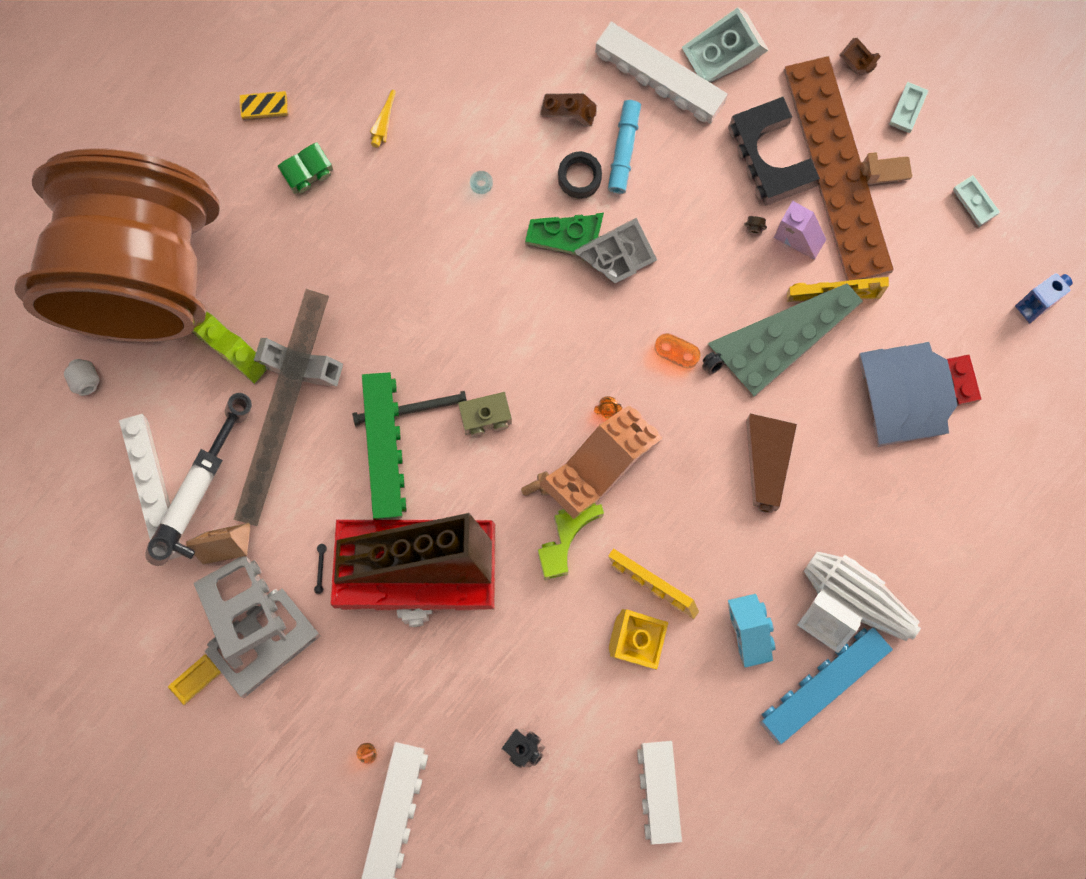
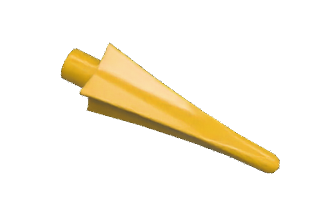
M393 89L390 91L379 117L370 130L372 134L370 138L372 139L371 146L376 148L380 147L381 141L386 143L390 113L396 93Z

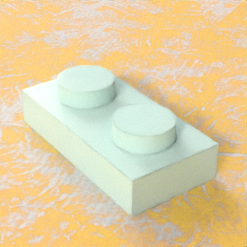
M907 82L889 125L911 133L929 90Z
M974 175L952 189L979 227L999 215L1000 211Z

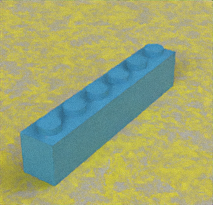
M864 627L854 636L856 639L854 643L850 646L846 643L839 653L835 652L838 655L832 661L826 659L817 667L819 672L812 677L809 674L798 683L801 687L793 693L790 690L782 696L780 700L783 703L776 709L772 705L761 714L764 719L759 723L778 745L783 744L893 650L874 627L868 631Z

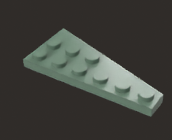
M846 283L711 341L708 344L716 354H722L720 357L724 360V363L755 397L863 303V300Z

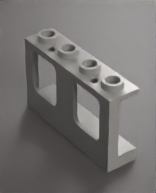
M247 556L239 557L194 582L223 657L234 669L243 665L240 655L278 635L283 641L287 640L283 632L286 626L281 617L276 616L275 611L278 608L271 597L268 598L267 592L270 590L263 578L260 579L259 574L262 573L255 560L251 562ZM245 567L252 586L228 601H223L216 585L217 582L236 570ZM261 604L268 619V624L251 635L239 639L232 620L254 606Z
M277 589L273 590L268 594V598L271 597L275 603L280 601L297 623L296 627L285 635L287 640L273 641L269 639L256 646L254 650L258 654L257 659L239 673H235L219 654L218 649L220 647L216 637L207 644L208 648L205 650V653L242 698L247 697L321 636L283 589L279 591ZM256 605L246 612L247 617L241 622L236 620L232 623L236 634L240 632L244 637H247L263 628L257 621V618L264 613L262 605Z

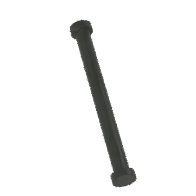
M465 390L460 391V394L398 406L399 416L467 401ZM352 413L355 427L360 426V423H365L364 413Z

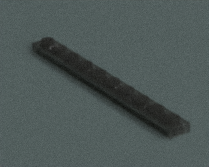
M305 289L233 518L234 520L254 526L258 525L328 302V295Z

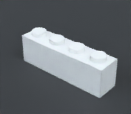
M672 741L642 743L641 749H637L638 764H643L644 772L639 777L640 787L645 789L646 799H642L643 814H648V824L644 825L645 839H650V844L652 845L682 842Z

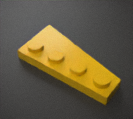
M889 277L820 282L809 285L806 283H795L789 287L786 293L787 302L807 301L846 283L861 299H880L889 287Z
M612 549L608 557L612 562L611 566L622 574L625 571L632 576L631 579L642 587L645 585L651 589L655 596L660 599L664 598L674 608L695 619L699 610L694 599L616 549Z

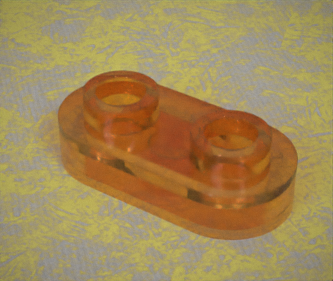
M669 333L662 334L656 339L655 352L661 358L684 368H692L698 364L700 350L696 345ZM669 344L671 349L666 351L662 348V345ZM684 354H690L692 356V359H684Z

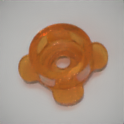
M611 396L601 398L599 406L594 407V412L601 414L606 419L622 410V405L618 404V401Z

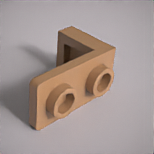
M877 152L868 153L861 163L862 175L866 176L868 184L910 180L913 177L908 156L878 160Z

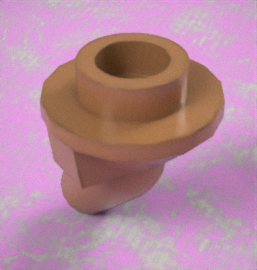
M548 472L539 473L536 481L522 487L523 495L527 496L537 490H540L541 495H549L539 485L549 475Z

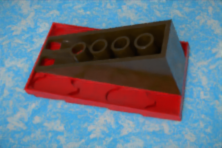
M470 513L436 520H336L330 605L334 609L340 608L342 610L455 609L456 611L495 609L496 524L493 520H475Z

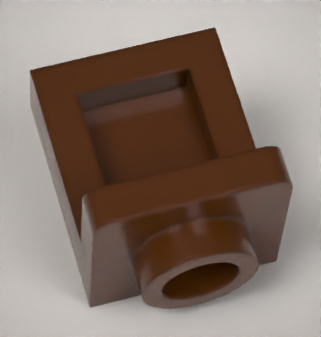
M858 37L852 38L839 54L856 74L872 72L878 65L877 61L881 58L879 53H871Z

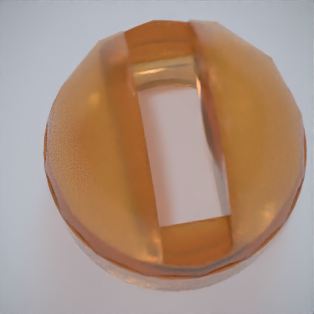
M363 743L357 748L356 755L360 762L371 764L377 757V750L371 743ZM373 752V755L368 756V757H366V758H364V759L362 758V756H365V755H367V754Z

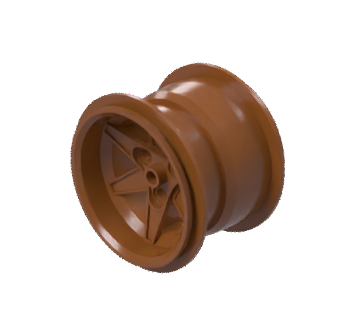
M79 149L63 152L51 157L45 164L39 166L34 171L32 187L53 213L51 222L38 237L30 272L21 275L15 283V293L23 301L24 308L31 315L50 325L71 332L103 339L130 342H162L180 339L192 333L195 327L204 322L206 309L195 298L198 261L190 245L191 235L217 219L220 212V202L204 179L194 172L167 160L113 149Z

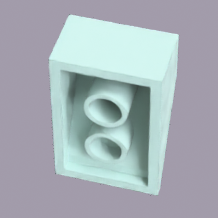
M739 7L682 46L697 75L710 83L750 64L769 51L748 14Z

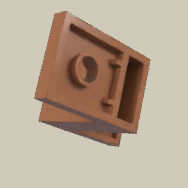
M628 405L600 424L569 461L545 477L539 485L575 519L603 498L637 459L655 447L663 438L658 434L654 426L649 425L641 417L638 410Z

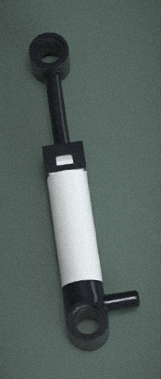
M235 393L229 398L225 407L227 419L208 452L203 449L199 451L191 469L148 543L145 557L151 565L162 566L166 564L173 551L188 559L193 558L195 551L178 541L223 461L217 455L234 424L244 421L251 410L252 403L246 394ZM239 404L243 407L244 411L238 412L232 405ZM158 546L162 547L165 555L157 556L153 553L152 549Z

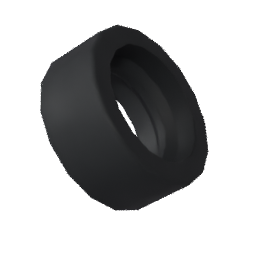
M583 151L572 152L561 161L558 169V182L564 193L577 199L587 198L593 195L600 187L602 168L597 158L592 154ZM584 163L591 167L594 177L588 186L575 187L568 182L566 173L572 164Z

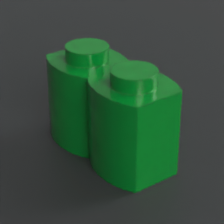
M318 142L309 145L277 166L293 193L307 191L314 181L327 179L334 170Z

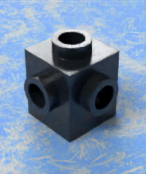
M515 729L501 749L511 756L509 760L514 765L521 768L522 766L531 767L532 765H537L543 757L542 751L545 746L540 743L541 738L532 731L526 732L524 729Z

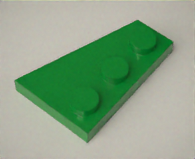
M604 213L588 216L574 215V217L530 219L525 244L577 255L575 253L576 249L599 237Z

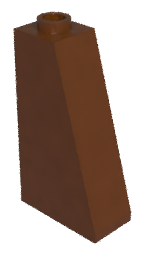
M750 413L746 425L753 506L759 507V511L773 513V510L777 511L780 508L797 424Z

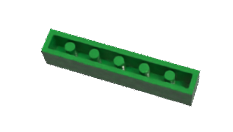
M391 372L362 374L373 520L402 518V512H407L406 498H401L400 488H405L404 474H399L398 464H403L402 450H397L396 440H401L400 426H395L394 417L399 416L398 402H393L392 393H397L396 378L391 379Z

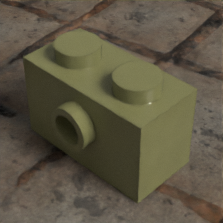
M505 392L458 403L465 435L479 436L484 434L485 430L494 428V431L507 429L508 425L512 424Z

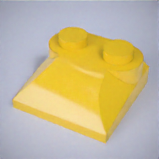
M622 609L614 622L609 642L610 657L657 670L669 622Z

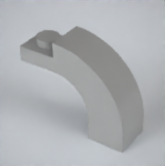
M260 338L254 361L265 365L266 369L275 373L325 386H337L343 368V363L328 356L301 353L268 338Z

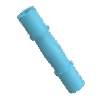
M625 100L623 102L620 122L618 123L619 133L615 145L614 161L610 166L608 190L617 194L626 193L629 172L631 171L630 162L634 149L635 133L639 128L641 103L634 100Z

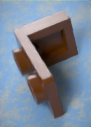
M584 93L545 94L540 115L543 117H574L583 126H592L597 113V105Z

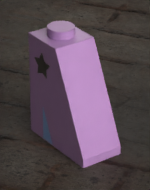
M792 201L780 222L774 238L815 260L826 241V237L814 212Z

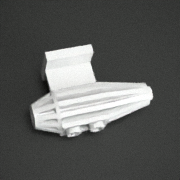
M816 552L805 568L804 573L818 592V595L797 625L837 653L840 652L861 625L860 622L904 641H907L909 638L914 640L921 630L918 626L920 621L884 585L885 582L846 555L840 557Z

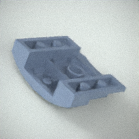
M930 342L859 353L863 379L866 378L872 406L873 426L878 447L949 434L948 419L957 407L955 390L947 359L933 352Z

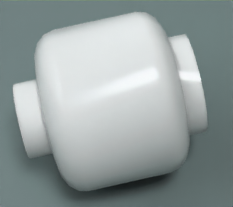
M75 359L69 363V366L64 371V377L71 392L81 396L93 393L99 384L100 379L92 362L88 360Z

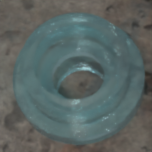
M477 171L470 178V187L475 193L485 194L493 186L492 176L486 171ZM479 180H483L486 182V184L484 186H479L477 182Z

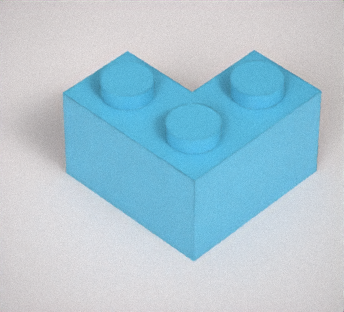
M756 594L728 600L730 620L736 632L738 653L744 667L773 661L772 651L776 650L770 632H773L774 629L771 618H766L767 611L764 602L760 603Z

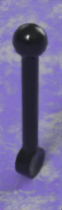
M324 544L317 546L319 562L317 585L314 587L316 594H321L324 590L323 586H321L324 553L327 551V547Z

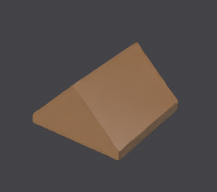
M245 523L206 531L186 541V545L195 551L194 555L203 565L247 556L250 524Z

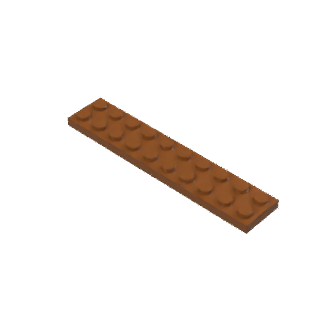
M825 56L785 66V76L807 150L820 178L818 182L819 190L846 280L868 279L892 273L894 268L866 176L862 175L861 159L830 57Z

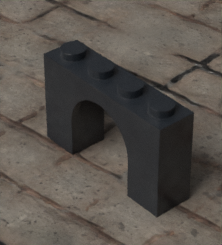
M784 97L732 115L730 125H728L732 138H736L739 144L737 146L738 153L742 159L745 158L748 165L746 166L750 179H754L757 185L755 187L756 194L760 200L763 199L765 206L814 188L820 180L811 158L788 167L778 168L767 164L758 153L757 141L763 135L788 126L791 122L792 115Z

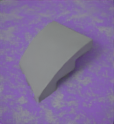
M637 217L575 250L578 256L582 257L614 283L635 274L637 270L657 261Z

